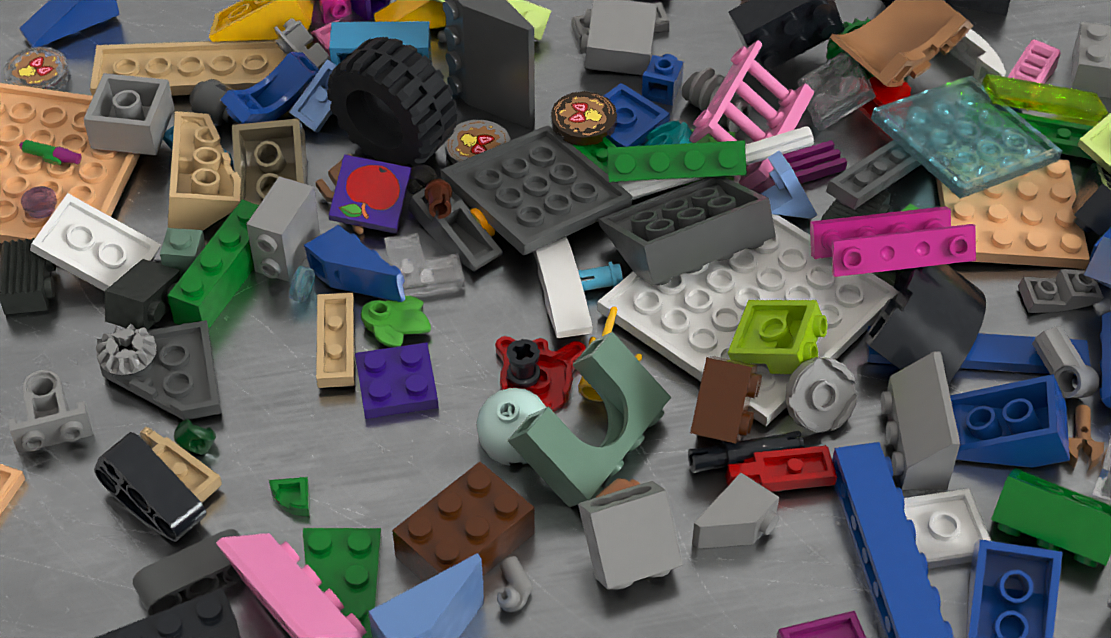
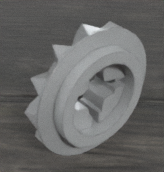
M130 324L127 329L120 330L115 326L114 333L103 334L102 342L96 345L97 360L104 370L112 374L129 375L146 368L156 355L154 336L149 335L145 327L136 329ZM132 344L133 350L123 349L121 352L119 351L118 346L127 347Z

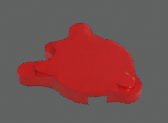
M508 336L500 337L495 343L496 353L503 362V368L500 372V390L520 388L511 384L507 377V369L510 365L507 357V348L513 341H516ZM538 338L533 340V342L537 344L540 350V358L537 362L540 368L539 381L531 387L520 389H526L536 394L544 405L554 412L565 405L571 397L573 372L575 370L572 364L584 352L586 346L581 342L573 341L558 351H551L548 348V341Z

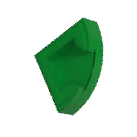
M308 477L269 480L272 497L281 509L297 516H310Z

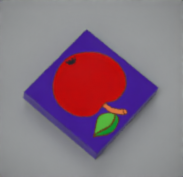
M344 154L329 211V220L397 234L411 175V167Z

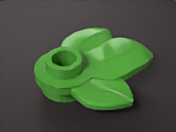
M406 295V300L403 302L393 300L370 301L363 306L361 319L364 326L374 333L375 338L379 342L389 347H399L403 343L404 335L428 333L431 331V325L427 316L420 311L423 307V301Z

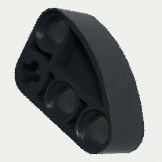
M129 432L102 454L96 463L94 472L100 483L127 510L150 528L172 541H178L207 514L203 504L146 442L133 432Z

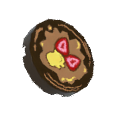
M587 91L573 92L561 97L554 104L551 111L552 129L556 135L559 133V135L563 136V140L570 144L581 146L595 145L602 142L603 137H606L608 134L610 137L614 133L617 125L616 108L608 98L598 93Z

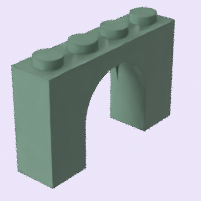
M613 332L593 340L572 364L599 394L605 404L608 414V430L602 444L599 447H594L582 442L549 407L530 414L508 439V442L568 507L593 499L603 491L601 487L603 482L615 475L623 467V457L627 452L633 451L643 442L645 438L643 432L647 427L654 425L662 418L665 413L663 407L671 399V396Z

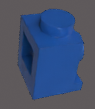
M664 54L661 57L653 55L647 70L643 73L642 96L652 102L673 106L683 80L684 61H679L671 54ZM655 83L666 85L667 91L653 88Z

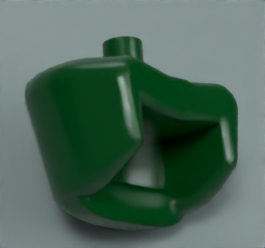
M189 419L179 423L174 432V440L177 445L184 450L200 455L206 454L216 439V434L210 427L205 429L192 425Z

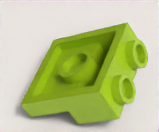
M748 300L728 350V356L730 360L743 363L766 364L770 374H792L803 362L818 357L816 342L818 337L826 336L828 327L826 316L822 315L817 300Z

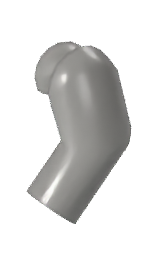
M509 557L500 564V569L507 579L508 585L504 587L503 593L498 592L497 601L505 611L516 612L524 606L532 590V583L518 558Z

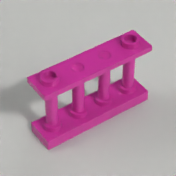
M946 206L810 221L811 256L814 259L832 257L834 277L976 261V225L951 226V209Z

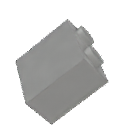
M593 0L592 9L586 8L584 27L589 28V34H582L580 53H586L585 68L643 75L644 71L648 68L651 58L657 4L628 0Z
M279 176L246 224L255 272L264 274L269 278H277L287 282L291 281L307 256L304 244L320 236L314 186Z
M649 481L578 503L595 578L607 589L626 588L632 585L633 581L646 577L664 576L671 569L683 566L667 492L655 482Z

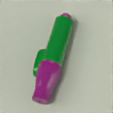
M25 140L19 144L20 149L24 153L43 157V160L50 164H79L81 162V154L72 152L67 148L55 147L30 140Z

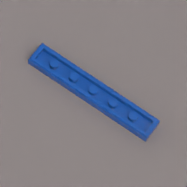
M978 333L970 352L960 367L965 369L1050 374L1032 344L1035 341V337ZM1070 339L1085 365L1091 367L1087 340ZM867 344L868 362L892 364Z

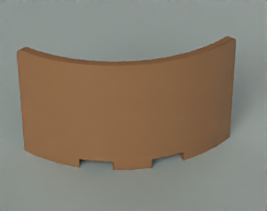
M895 0L883 12L862 27L846 34H832L830 38L884 85L897 87L904 83L905 80L903 79L905 77L911 76L915 79L930 69L931 63L929 61L939 52L946 55L974 25L943 0Z

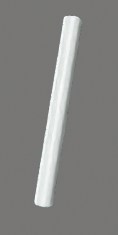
M805 126L746 144V165L766 160L779 150L783 155L812 146L814 138L811 129ZM703 178L620 182L618 184L633 196L632 200Z

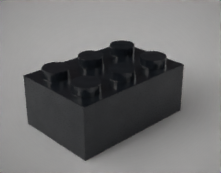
M749 0L728 11L743 46L748 48L757 40L763 44L754 60L766 71L773 70L779 65L831 39L830 36L832 34H840L845 31L834 0Z

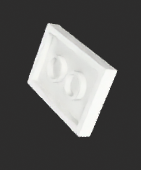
M67 193L31 243L30 251L105 291L142 259L153 261L159 252L161 244Z

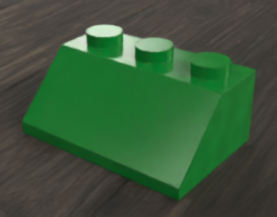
M1014 468L1007 476L991 520L999 523L998 529L1020 537L1022 532L1036 537L1035 543L1048 550L1058 551L1061 547L1075 553L1073 557L1075 560L1091 567H1097L1098 563L1107 565L1111 555V505L1017 468Z

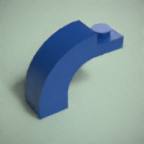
M289 52L280 64L259 83L244 90H228L220 100L227 106L226 111L228 115L240 124L275 121L295 105L319 69L303 52Z

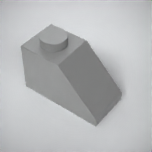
M740 473L696 520L693 529L692 545L697 549L753 545L763 533L768 535L775 528L779 520V515L777 514L779 497Z

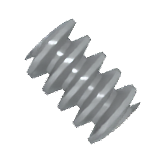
M707 67L701 72H695L683 84L682 97L690 101L693 106L699 107L703 112L708 108L725 78L721 74L715 75V71L711 67ZM735 92L730 102L749 118L751 106ZM722 114L718 123L722 127L728 128L730 132H738L740 128Z

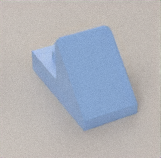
M328 59L289 112L317 133L332 114L330 109L331 101L328 100L327 86L329 76L337 65Z
M780 150L769 156L768 159L774 168L769 174L775 185L760 194L769 198L772 214L809 219L817 216L792 167Z

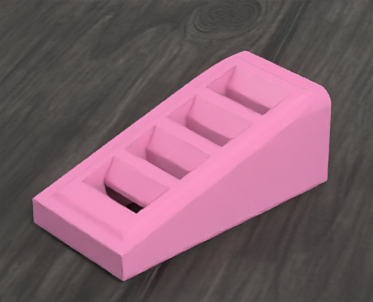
M1033 39L1022 53L1005 82H1018L1030 87V89L1024 87L1029 95L1027 104H1030L1056 70L1061 53L1060 50Z

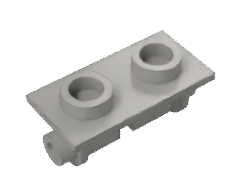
M293 18L289 19L284 24L285 30L283 32L277 26L274 27L278 36L275 42L286 55L289 52H303L319 70L327 59L331 61L328 53L318 42L311 48H306V45L314 40V38L300 21H295Z

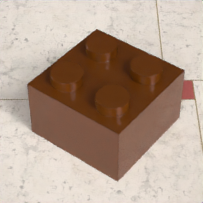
M716 356L706 357L690 433L731 443H737L742 439V436L747 437V434L751 432L754 412L748 411L750 399L758 397L762 382V375L756 374L758 366Z

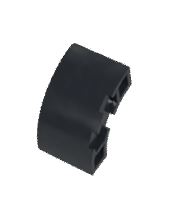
M948 264L895 270L896 280L893 288L899 291L895 301L889 299L886 302L880 315L863 339L872 349L900 370L932 352H941L947 383L949 384L966 359L980 331L986 311L985 294Z

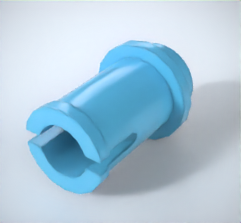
M612 261L608 262V266L578 270L581 280L593 279L581 281L584 292L610 286L614 288L623 280L620 264H613Z

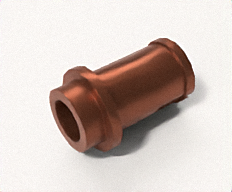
M434 179L425 187V198L429 202V213L431 216L435 217L437 210V219H443L451 213L450 198L452 196V188L448 182L442 179Z

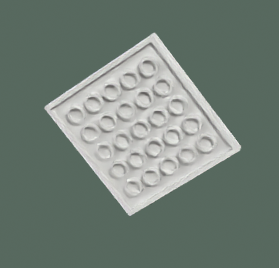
M772 214L776 237L764 241L761 247L736 252L728 260L703 265L700 271L680 274L664 285H651L638 277L633 271L598 301L597 311L608 318L611 307H617L618 311L615 317L617 325L701 381L706 357L716 356L730 359L728 350L748 300H817L822 315L826 316L828 324L826 336L818 337L816 342L818 357L836 360L868 329V326H871L876 321L889 299L896 300L899 291L872 273L834 277L832 257L814 259L811 256L810 235L781 216ZM752 364L758 366L756 374L762 375V382L758 397L750 399L748 411L754 412V419L767 426L787 407L785 402L786 386L792 374H770L766 364Z

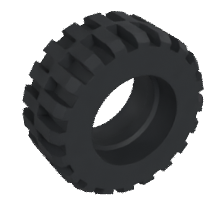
M375 37L374 39L364 41L340 62L329 76L327 96L328 100L331 101L330 109L332 114L338 118V125L347 132L348 138L353 144L356 143L362 148L361 151L364 154L373 156L376 161L415 168L422 165L454 133L458 115L456 114L457 104L456 100L452 99L453 92L450 85H446L443 80L444 75L439 69L436 70L430 64L432 61L426 55H420L417 52L418 49L412 45H404L403 41L395 38L389 39L388 37Z

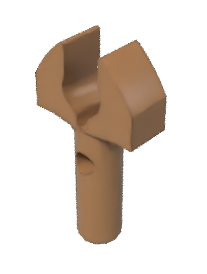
M1079 405L1075 409V437L1069 438L1070 461L1067 462L1075 468L1078 461V452L1080 448H1083L1089 457L1088 470H1090L1101 461L1104 453V442L1094 441L1091 438V409L1087 405Z

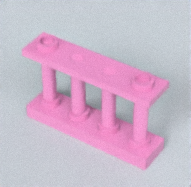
M757 40L748 48L745 46L740 47L732 56V67L708 108L695 119L693 125L696 128L689 140L692 143H696L707 134H710L717 142L737 141L718 124L722 114L729 118L754 142L795 130L815 91L806 83L795 91L786 89L754 60L763 45ZM747 71L779 99L778 104L780 108L778 111L742 81ZM735 92L767 120V125L769 126L767 132H763L730 102ZM769 159L746 165L747 175L741 177L739 184L753 189L768 179L770 176L769 172L774 169Z

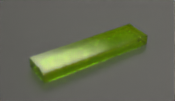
M986 74L982 81V85L993 104L1101 122L1109 114L1097 93Z

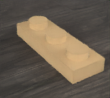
M353 293L317 295L316 380L318 388L355 386Z

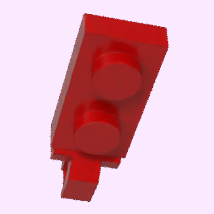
M827 445L754 452L753 457L745 459L744 463L729 464L726 473L728 486L742 473L771 492L835 485L837 480L836 471Z

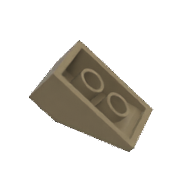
M299 118L232 125L234 171L238 173L241 179L240 201L243 199L260 205L279 176L307 184L305 131Z

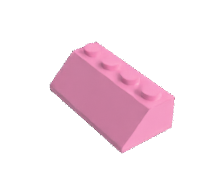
M270 533L222 537L216 542L245 585L291 638H362L367 633L364 626L352 613L345 617L340 612L344 605L331 589H327L324 593L319 589L318 586L322 584V581L309 565H305L302 569L299 567L297 562L301 559L287 541L280 545Z

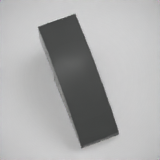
M425 189L411 196L408 207L411 214L435 241L471 270L475 271L502 255L503 251L489 233L478 223L462 199L456 202L451 196V213L446 218L437 219V210L435 217H432L429 213V202L425 198Z

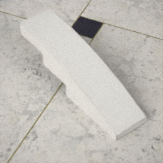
M567 236L533 251L538 264V276L544 290L545 306L556 337L563 338L592 334L593 326L584 290Z

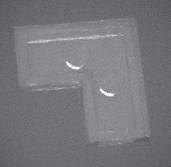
M419 233L384 238L388 264L396 266L401 271L405 280L403 289L406 296L465 287L458 253L424 258Z

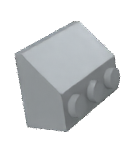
M932 352L890 376L887 391L881 393V410L883 414H888L889 418L886 425L888 444H893L895 450L892 454L893 474L899 475L902 490L948 489L960 447L941 352Z

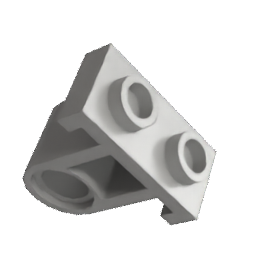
M38 370L26 377L23 382V395L28 421L17 423L16 418L8 419L9 430L18 453L36 451L43 447L67 441L72 442L94 435L85 402H78V409L69 410L61 380L55 372Z

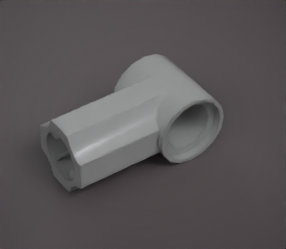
M1055 326L1035 337V341L1032 344L1049 373L1054 374L1064 398H1087L1097 391L1099 386L1097 372L1092 367L1085 365L1062 326ZM1074 374H1076L1078 378V385L1076 389L1072 385V377Z

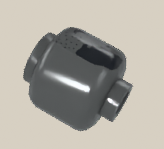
M216 79L199 82L192 90L189 98L192 112L209 114L214 126L217 128L234 122L235 120L226 111L227 106L220 100L228 90L233 89Z

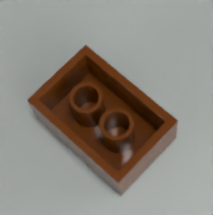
M479 461L392 530L395 557L424 582L478 553L482 559V575L484 576L535 534V507Z

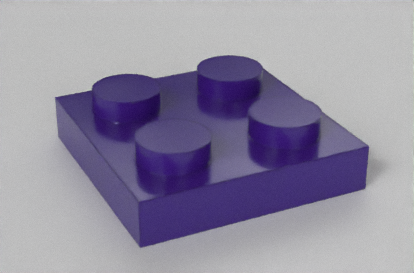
M427 342L355 353L365 419L439 408Z

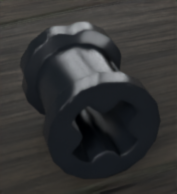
M521 339L513 341L507 348V357L510 362L507 369L508 380L516 387H531L540 378V368L537 365L540 358V350L532 340Z

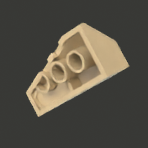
M175 111L168 228L203 231L231 213L240 203L241 179L238 173L232 169L231 158L228 152H224L220 144V136L210 115Z

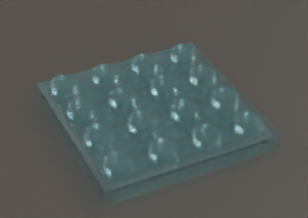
M971 75L874 108L871 120L960 199L1058 162L1062 153L1059 147Z

